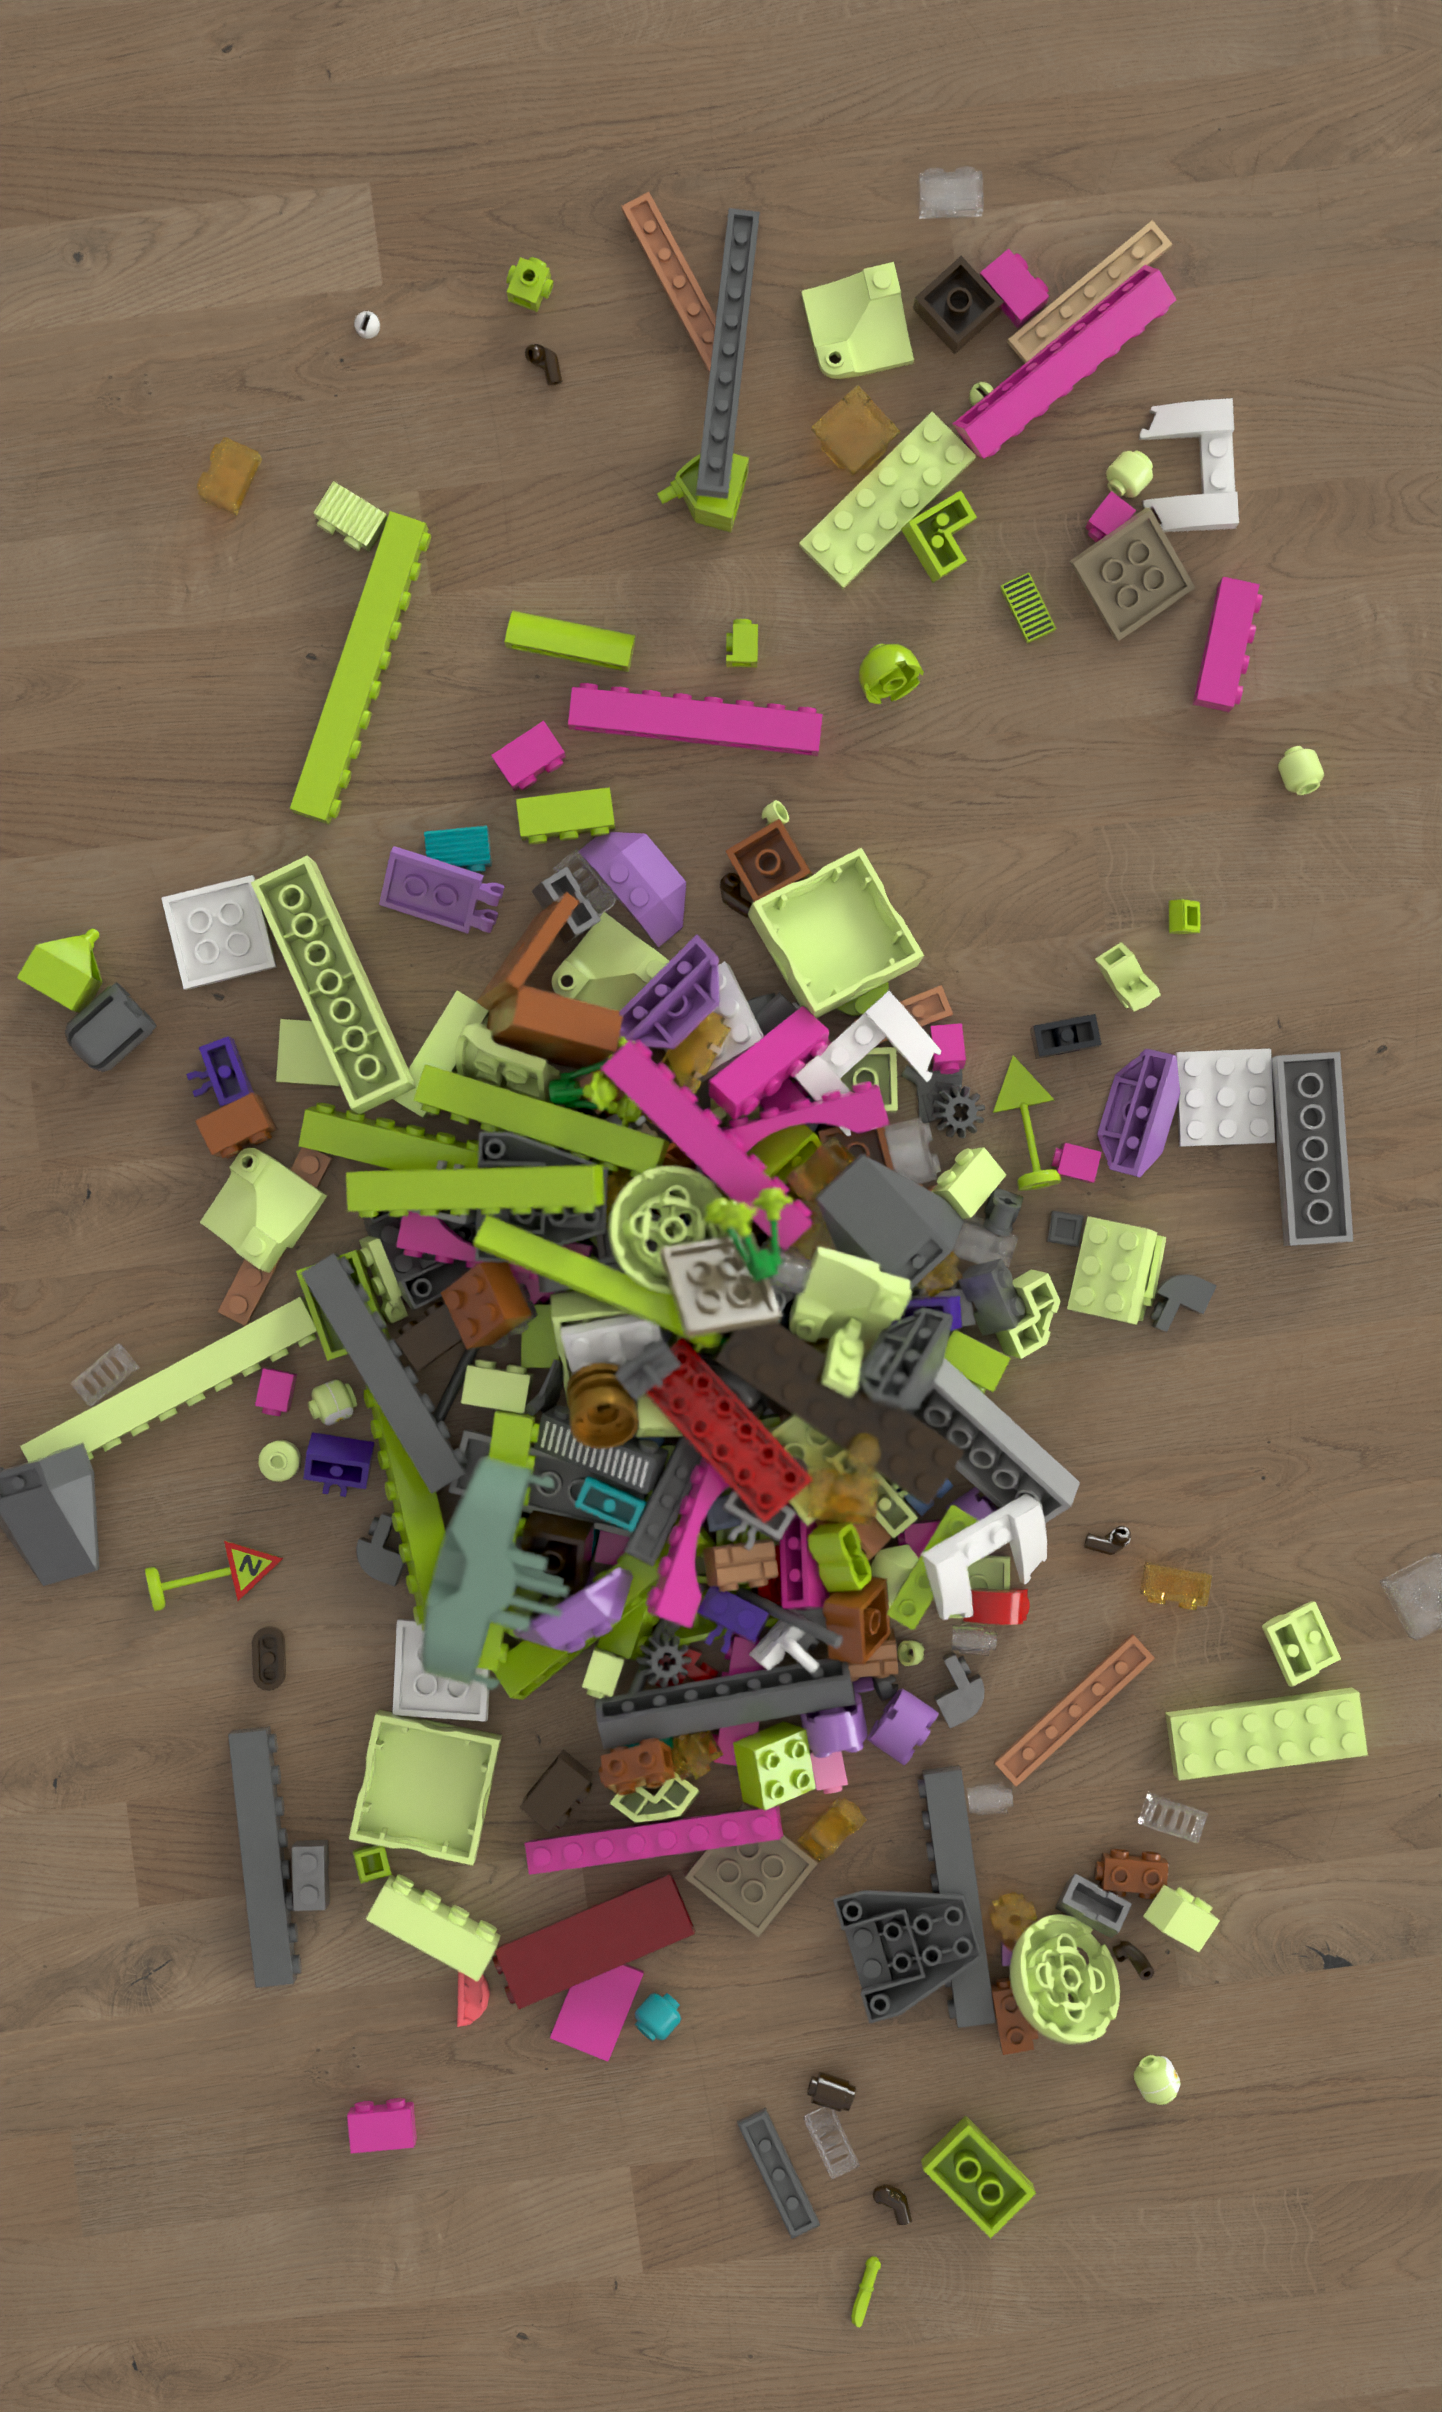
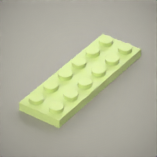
M931 412L799 543V546L844 589L902 532L901 528L917 517L976 458V455Z

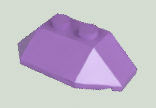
M609 832L610 834L595 837L578 853L659 948L683 928L686 881L647 834Z
M696 935L620 1010L619 1015L623 1016L619 1039L623 1036L627 1041L629 1039L635 1042L640 1040L647 1048L675 1049L719 1005L718 957L700 936Z
M1146 1048L1140 1053V1056L1115 1074L1097 1133L1110 1170L1141 1177L1163 1153L1180 1096L1177 1057L1175 1055Z
M622 1568L615 1569L554 1606L553 1608L562 1610L560 1617L542 1613L530 1621L527 1632L519 1629L513 1630L515 1637L569 1653L580 1650L586 1645V1640L593 1636L600 1637L612 1630L611 1625L620 1621L633 1578L631 1571Z

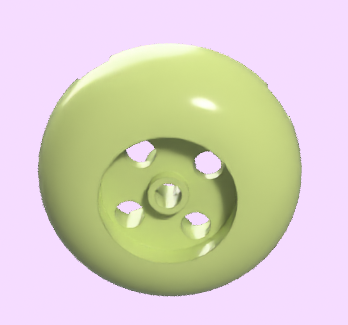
M662 1166L638 1175L619 1193L610 1213L609 1240L616 1261L633 1281L647 1289L672 1294L659 1255L661 1247L729 1237V1234L724 1232L720 1225L713 1223L706 1225L703 1217L707 1215L706 1205L712 1203L717 1198H723L714 1187L715 1184L707 1177L684 1167ZM653 1208L660 1213L659 1220L655 1222L651 1221L652 1215L649 1211ZM681 1214H685L689 1219V1226L686 1227L684 1222L679 1219ZM665 1228L671 1232V1238L665 1233ZM647 1240L655 1242L656 1251L654 1253L647 1250Z
M1056 1914L1034 1922L1019 1937L1013 1949L1010 1962L1011 1988L1023 2016L1038 2032L1060 2043H1085L1102 2036L1106 2032L1105 2029L1110 2021L1115 2019L1120 2001L1118 1973L1105 1944L1100 1945L1091 1934L1093 1931L1091 1927L1074 1917ZM1077 1947L1082 1948L1087 1953L1089 1958L1088 1965H1086L1083 1956L1078 1953ZM1068 1994L1071 1995V2001H1070V2002H1069V2000H1068Z

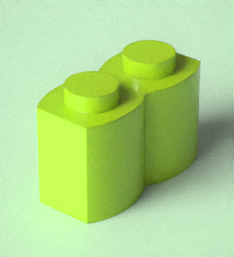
M851 1522L819 1525L808 1535L809 1550L819 1563L820 1579L829 1592L861 1590L872 1579L868 1559L861 1551L859 1535Z

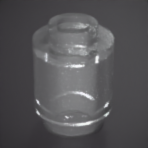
M961 1622L960 1625L952 1626L951 1650L959 1651V1654L989 1656L990 1650H996L997 1631H991L990 1624Z
M1005 1782L975 1784L974 1788H967L970 1814L977 1813L978 1816L1008 1814L1007 1807H1014L1012 1788H1005Z

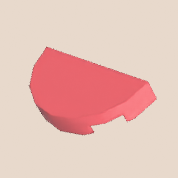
M458 1971L457 2027L472 2024L473 2021L481 2017L488 2006L490 1990L488 1981L483 1973L479 1981H476Z

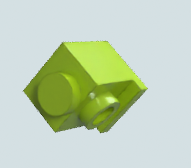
M733 620V633H727L726 652H732V655H726V667L757 668L758 624H752V620Z

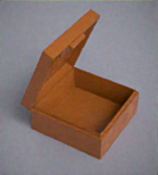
M566 892L534 917L476 1002L490 1011L487 1028L492 1031L493 1041L496 1044L549 1062L581 1069L598 1063L616 1052L623 1016L619 1015L620 1011L522 985L580 902Z

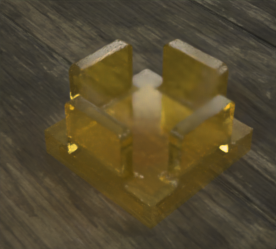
M859 385L855 386L811 427V431L821 441L822 450L841 470L846 468L853 476L859 470L863 469L865 471L887 451L888 444L900 434V430Z

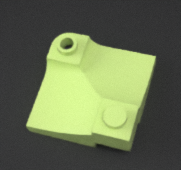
M894 262L865 268L863 271L844 279L801 291L817 362L821 372L827 377L833 379L852 378L914 363L902 304L901 289ZM832 355H836L841 361L833 364L829 358Z
M604 912L600 916L601 921L589 930L574 951L555 971L552 977V987L560 996L620 1011L670 961ZM565 976L572 977V986L564 987L561 983L562 979Z
M478 1023L464 1026L456 1045L458 1075L553 1104L549 1095V1084L551 1080L560 1079L561 1077L560 1071L547 1064V1060L496 1044L493 1041L492 1031Z
M250 1147L243 1149L229 1167L231 1169L229 1179L200 1223L236 1250V1253L260 1270L270 1273L287 1247H294L327 1195L268 1154ZM252 1158L253 1164L251 1167L247 1168V1163L249 1159Z
M818 1247L794 1299L790 1311V1331L800 1339L815 1343L818 1338L831 1339L837 1329H841L842 1326L844 1327L849 1318L852 1317L862 1323L858 1339L863 1341L864 1349L871 1350L881 1331L888 1328L895 1319H900L911 1297L910 1280L880 1272L878 1263Z
M790 1415L779 1425L768 1430L791 1456L798 1457L805 1462L808 1468V1475L813 1479L811 1483L788 1502L806 1526L858 1487L856 1484L874 1471L794 1415Z

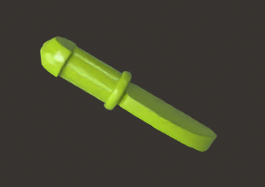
M875 2256L868 2258L865 2263V2272L862 2282L859 2284L860 2289L852 2310V2323L858 2328L863 2324L871 2292L874 2291L875 2279L878 2270L881 2268L880 2260Z

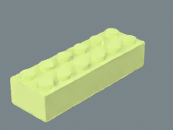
M1354 1688L1165 1712L1173 1773L1179 1781L1368 1755L1360 1694Z

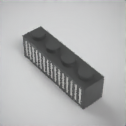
M555 1406L542 1414L538 1442L535 1443L534 1449L645 1494H648L655 1488L664 1470L668 1450L658 1447L656 1442L632 1437L624 1444L610 1449H594L584 1446L575 1440L570 1429L569 1407Z

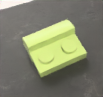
M1310 1601L1284 1615H1278L1262 1625V1629L1288 1686H1295L1320 1673L1319 1670L1341 1660L1315 1601Z

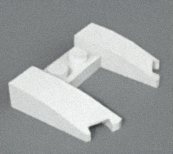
M1233 398L1152 406L1150 413L1156 415L1149 430L1142 428L1139 440L1199 437L1202 494L1143 500V508H1153L1162 523L1160 526L1164 532L1235 529L1239 524L1238 494L1235 492L1232 438L1234 430Z
M888 991L834 1040L821 1056L817 1055L798 1072L794 1079L814 1101L822 1100V1094L834 1090H840L841 1094L851 1092L840 1078L886 1038L927 1083L932 1077V1073L928 1072L927 1069L933 1053L940 1055L941 1050L894 995ZM838 1126L846 1136H851L849 1129Z
M1026 1493L922 1554L939 1617L947 1620L953 1614H960L963 1618L973 1616L972 1595L967 1566L1010 1542L1020 1582L1024 1585L1029 1582L1031 1573L1041 1561L1045 1562L1047 1559V1535L1041 1503Z

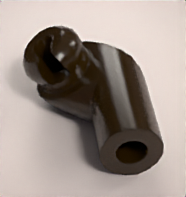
M540 344L529 345L525 349V357L532 364L545 370L547 385L561 384L562 377L557 354Z
M1118 1526L1104 1537L1088 1533L1084 1548L1113 1555L1129 1544L1131 1532L1125 1526Z

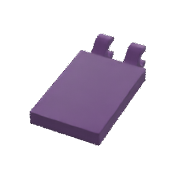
M394 846L390 852L379 905L465 933H469L471 927L491 933L493 925L496 924L498 912L490 909L476 910L477 902L480 900L488 905L498 906L505 887L498 883L484 884L482 883L484 877L482 874Z

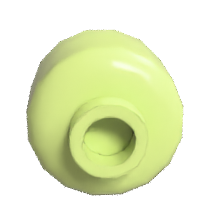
M1140 451L1122 452L1106 471L1109 490L1118 497L1135 498L1153 478V465L1150 459Z
M1295 746L1285 751V757L1280 760L1278 769L1286 789L1296 792L1297 795H1305L1318 789L1324 777V772L1316 752L1312 749H1302L1301 746Z
M277 1440L268 1443L262 1449L258 1465L266 1478L282 1482L298 1473L302 1457L299 1449L293 1443L287 1440Z

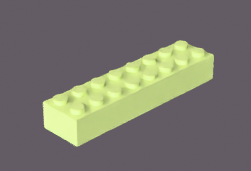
M307 855L251 882L350 1108L361 1114L416 1088L415 1082L316 862Z

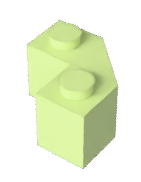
M1033 1269L1013 1280L1015 1290L1024 1302L1025 1316L1016 1328L995 1333L1004 1354L1020 1359L1047 1344L1051 1333L1048 1331L1053 1314L1054 1312L1057 1313L1061 1302L1049 1273Z
M675 1772V1778L667 1780L655 1797L644 1788L638 1787L635 1788L636 1792L629 1795L616 1794L610 1804L637 1825L681 1819L696 1800L700 1791Z

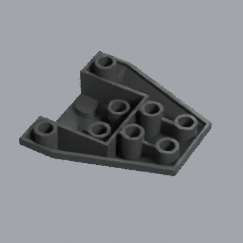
M479 1132L478 1168L598 1165L514 1133ZM603 1167L604 1204L594 1206V1212H574V1206H565L561 1213H543V1207H531L532 1213L512 1214V1208H500L501 1214H481V1208H477L476 1236L486 1215L559 1246L605 1233L607 1168ZM476 1247L475 1261L509 1262Z
M864 1154L859 1155L815 1197L837 1252L878 1263L880 1272L910 1280V1290L952 1252L964 1220L944 1198Z
M389 1210L378 1211V1216L363 1217L368 1235L381 1240L401 1290L402 1298L412 1310L442 1297L441 1292L471 1269L465 1267L466 1261L454 1259L453 1264L435 1261V1255L423 1253L422 1258L404 1255V1249L396 1247L402 1216H389ZM442 1219L461 1238L472 1244L474 1243L476 1238V1226L474 1224H461Z
M84 1443L57 1450L44 1458L4 1469L0 1467V1528L43 1586L100 1569L94 1470Z
M861 1890L833 1898L841 1929L845 1930L862 1987L860 1993L869 2024L901 2015L983 1958L967 1901L963 1894Z

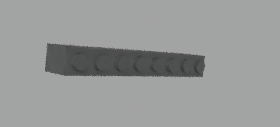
M333 1253L301 1272L432 1494L467 1473L464 1467L468 1465V1462L459 1448L454 1450L448 1439L452 1437L450 1431L443 1421L437 1422L433 1416L432 1411L435 1410V1406L427 1393L421 1395L415 1384L419 1382V1379L410 1365L406 1368L404 1367L399 1358L403 1353L395 1339L388 1340L383 1329L387 1326L378 1311L372 1313L367 1301L370 1300V1297L361 1283L356 1285L350 1274L354 1270L345 1256L340 1258L337 1253Z
M827 1658L816 1660L819 1666L813 1673L807 1671L799 1663L771 1668L769 1671L765 1669L596 1699L597 1725L603 1749L640 1743L642 1740L650 1738L662 1739L854 1705L855 1700L848 1662Z
M270 1726L232 1730L228 1734L255 1988L294 1984L297 1974L302 1972L300 1954L295 1955L294 1942H298V1928L296 1923L291 1922L290 1911H293V1891L288 1892L287 1879H291L290 1860H285L284 1848L288 1847V1835L286 1828L281 1829L280 1816H284L285 1813L283 1797H278L277 1784H281V1771L279 1765H274L273 1753L278 1752L276 1734H271Z
M959 1765L922 1770L923 1779H918L917 1783L920 1799L926 1798L927 1810L922 1811L924 1830L930 1829L931 1842H926L928 1862L934 1861L936 1873L930 1874L932 1892L965 1895L983 1955L982 1959L945 1984V1988L951 1987L953 1998L947 2000L949 2019H955L958 2028L996 2023L962 1770Z

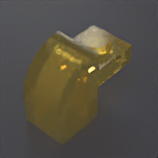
M833 1137L822 1144L805 1163L794 1169L785 1179L792 1185L795 1193L804 1197L807 1201L811 1199L814 1201L815 1197L856 1158Z
M838 1797L813 1820L797 1841L818 1862H821L831 1856L847 1836L859 1830L867 1819L861 1814L857 1805L848 1801L845 1797L843 1799Z

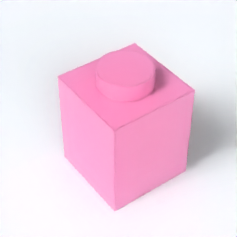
M810 1750L817 1791L823 1790L824 1794L842 1791V1786L848 1785L842 1752H832L827 1757L819 1758L815 1757L813 1751Z

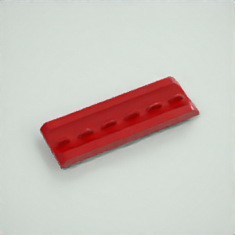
M681 1338L670 1348V1351L681 1366L661 1380L664 1384L661 1388L658 1389L655 1385L645 1394L749 1509L765 1524L811 1483L813 1479L693 1348Z

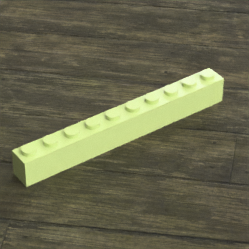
M299 1297L21 1445L20 1447L28 1462L44 1458L57 1450L84 1443L88 1457L91 1460L94 1458L92 1452L103 1447L106 1452L122 1443L120 1437L129 1432L134 1437L149 1429L148 1422L159 1417L162 1422L178 1413L176 1407L185 1402L190 1407L205 1399L204 1392L215 1388L216 1392L232 1385V1377L240 1373L247 1377L260 1370V1362L268 1358L272 1362L283 1358L289 1354L287 1348L298 1343L301 1348L317 1339L315 1336L317 1330L305 1298Z

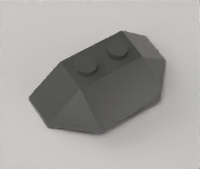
M922 1307L914 1312L915 1315L904 1318L881 1331L860 1367L858 1383L872 1402L900 1409H918L943 1364L953 1320L951 1314Z

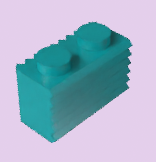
M487 826L424 832L426 857L476 873L486 872L485 867L492 866L489 829Z
M588 1476L575 1506L576 1509L581 1507L582 1511L587 1510L588 1514L593 1512L594 1516L599 1515L600 1519L605 1518L606 1522L610 1520L612 1524L616 1523L618 1527L628 1528L629 1532H631L636 1527L646 1501Z

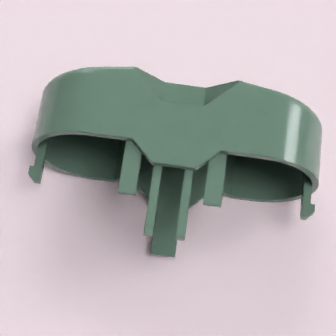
M488 1457L483 1458L479 1462L447 1530L434 1573L426 1607L421 1663L424 1672L467 1685H471L472 1681L486 1684L485 1688L493 1689L498 1686L499 1680L476 1674L490 1622L526 1632L530 1623V1618L505 1612L501 1609L511 1603L553 1616H561L562 1610L511 1596L516 1591L517 1586L558 1598L560 1594L567 1595L568 1588L562 1586L563 1578L542 1573L544 1572L547 1559L519 1551L513 1541L529 1482L553 1488L554 1482L551 1477L546 1475L544 1478L531 1475V1469Z

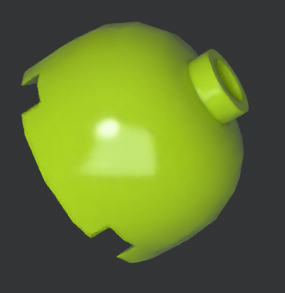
M878 644L870 649L862 661L859 669V682L869 702L882 704L880 699L891 696L890 700L892 702L909 694L920 683L918 676L919 674L923 675L924 671L908 648L899 644Z

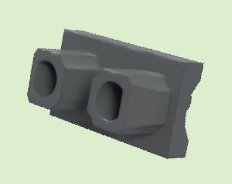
M661 1339L658 1342L652 1341L644 1347V1352L635 1360L626 1361L619 1366V1372L615 1375L631 1397L636 1400L655 1385L658 1389L664 1385L661 1380L676 1370L681 1364Z

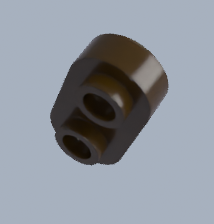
M273 1626L261 1628L252 1639L253 1680L260 1689L266 1691L278 1688L286 1677L285 1637L278 1628ZM271 1636L275 1640V1645L267 1647L264 1644L265 1637ZM267 1668L274 1669L276 1673L275 1678H267L265 1670Z

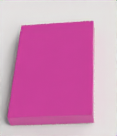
M624 1964L569 1988L550 2039L609 2062L644 1971Z

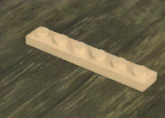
M1153 220L1150 221L1012 335L1007 343L1024 363L1028 362L1144 265L1149 266L1171 248L1172 243Z

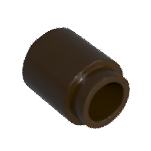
M819 2072L818 2077H811L807 2095L812 2096L811 2103L838 2112H841L842 2109L849 2111L856 2086L850 2085L848 2080Z

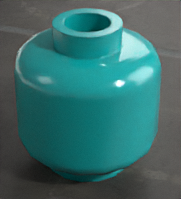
M652 1993L635 2011L637 2022L634 2025L650 2041L653 2042L655 2039L663 2041L681 2022V2016L677 2011L680 2004L668 1993L663 1997L657 1993Z

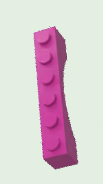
M866 1081L853 1085V1091L841 1094L840 1090L830 1091L821 1095L822 1100L810 1103L809 1098L798 1100L790 1104V1109L780 1112L778 1107L766 1109L759 1112L761 1116L759 1118L748 1120L747 1116H742L737 1120H730V1126L720 1129L726 1134L730 1131L734 1133L744 1144L741 1149L747 1153L757 1142L766 1136L788 1126L804 1123H827L861 1133L889 1125V1120L879 1085H872L871 1081ZM702 1170L703 1175H704V1176H708V1175Z
M408 1211V1216H402L396 1247L403 1248L404 1255L422 1258L423 1253L435 1255V1261L453 1264L454 1259L466 1261L465 1267L473 1268L481 1262H488L475 1261L476 1247L450 1229L442 1219L432 1216H420L419 1213ZM572 1242L561 1246L584 1257H591L593 1245ZM508 1262L514 1276L516 1271L529 1273L528 1279L538 1281L537 1273Z
M703 1457L700 1465H696L691 1474L690 1482L693 1485L689 1496L686 1495L681 1502L679 1512L682 1515L679 1524L674 1526L670 1533L668 1542L671 1546L667 1557L664 1556L659 1564L658 1575L660 1577L656 1587L650 1590L647 1598V1605L649 1606L647 1613L690 1628L701 1600L694 1564L695 1545L699 1529L710 1506L718 1495L728 1487V1484Z

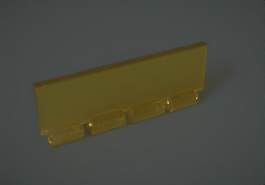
M712 1011L675 1049H668L661 1063L675 1075L672 1081L680 1089L686 1086L694 1095L699 1089L702 1081L694 1077L695 1073L698 1072L706 1076L717 1056V1053L709 1049L711 1044L721 1048L731 1030L730 1027L723 1024L725 1020L723 1016ZM641 1109L640 1117L644 1116L647 1121H649L650 1123H652V1124L658 1126V1125Z

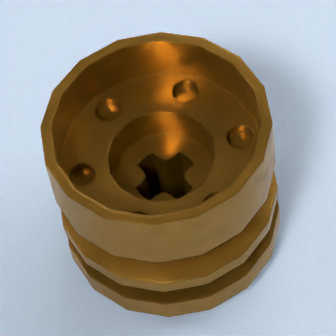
M611 1363L590 1364L573 1373L567 1382L571 1433L575 1440L584 1446L594 1449H610L624 1444L637 1431L638 1415L635 1400L615 1375L619 1372L618 1365Z

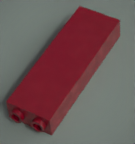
M668 1873L498 1946L495 1950L496 1956H493L492 1959L498 1974L504 1973L508 1985L504 1988L511 2005L516 2003L519 2010L692 1936L696 1930L672 1873Z

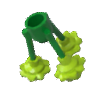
M623 1036L620 1037L617 1051L627 1042ZM614 1054L608 1056L606 1060L579 1070L561 1073L560 1079L551 1080L549 1084V1095L554 1105L564 1104L566 1108L580 1107L606 1110L609 1114H617L620 1121H622V1126L627 1128L630 1122L638 1121L641 1114V1108L626 1093L619 1102L613 1101L618 1093L616 1089L617 1084L604 1071L594 1073L592 1083L585 1085L584 1088L580 1087L578 1081H574L575 1078L601 1069ZM581 1095H584L586 1098H591L592 1102L579 1099Z
M769 1188L762 1190L759 1198L752 1202L753 1206L760 1207L767 1214V1221L770 1222L772 1255H769L768 1250L756 1252L750 1238L751 1230L748 1223L757 1212L756 1208H748L743 1202H728L724 1197L721 1199L717 1198L712 1203L706 1205L707 1215L703 1217L705 1224L710 1225L713 1223L720 1225L723 1231L729 1234L747 1267L749 1276H752L754 1282L779 1274L777 1266L783 1263L779 1254L777 1221L780 1220L779 1211L786 1205H789L792 1202V1198L785 1197L782 1189ZM739 1237L743 1238L750 1255H748Z

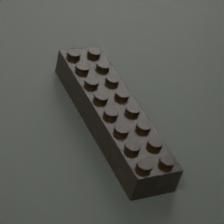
M778 1323L731 1330L712 1358L716 1363L751 1385L922 1504L928 1506L931 1504L965 1453L905 1410L872 1402L859 1383H857L856 1392L851 1397L823 1384L822 1379L826 1356Z

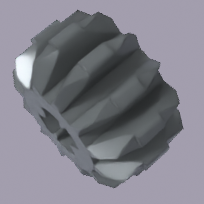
M952 1085L950 1087V1095L945 1090H941L939 1094L944 1101L934 1100L932 1103L934 1107L940 1108V1112L932 1113L931 1118L942 1119L936 1128L941 1131L947 1127L946 1136L951 1138L955 1135L956 1131L959 1138H965L966 1128L969 1132L976 1133L977 1129L973 1122H984V1118L976 1116L978 1111L985 1110L984 1105H975L980 1095L974 1093L969 1097L970 1087L964 1086L961 1092H959L957 1085ZM954 1106L964 1107L961 1110L962 1118H953L952 1115L956 1112L953 1108Z
M665 1632L661 1633L659 1642L654 1636H649L648 1639L652 1646L648 1648L641 1644L639 1649L645 1652L646 1656L636 1658V1662L639 1664H646L639 1670L640 1675H649L648 1683L654 1685L659 1680L662 1688L667 1687L668 1678H670L673 1684H679L676 1674L679 1672L687 1676L688 1671L682 1667V1664L691 1663L690 1657L682 1656L689 1650L688 1646L685 1644L679 1645L680 1638L676 1635L669 1640L668 1634ZM665 1653V1655L670 1657V1661L665 1662L663 1667L657 1661L663 1658Z

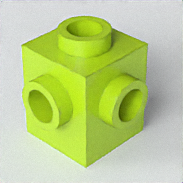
M520 257L517 266L512 265L507 276L506 283L509 284L507 289L508 301L538 312L543 297L549 298L554 285V281L551 280L550 268L546 267L547 264L534 257H530L529 260Z

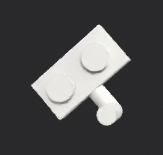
M790 1610V1611H792V1612H794V1613H796V1614H798V1615H800V1616L806 1618L804 1615H802V1614H801L800 1612H798L797 1610ZM781 1620L771 1628L749 1653L755 1661L768 1671L782 1661L786 1651L810 1673L816 1671L819 1663L796 1643V1641L804 1636L805 1632Z

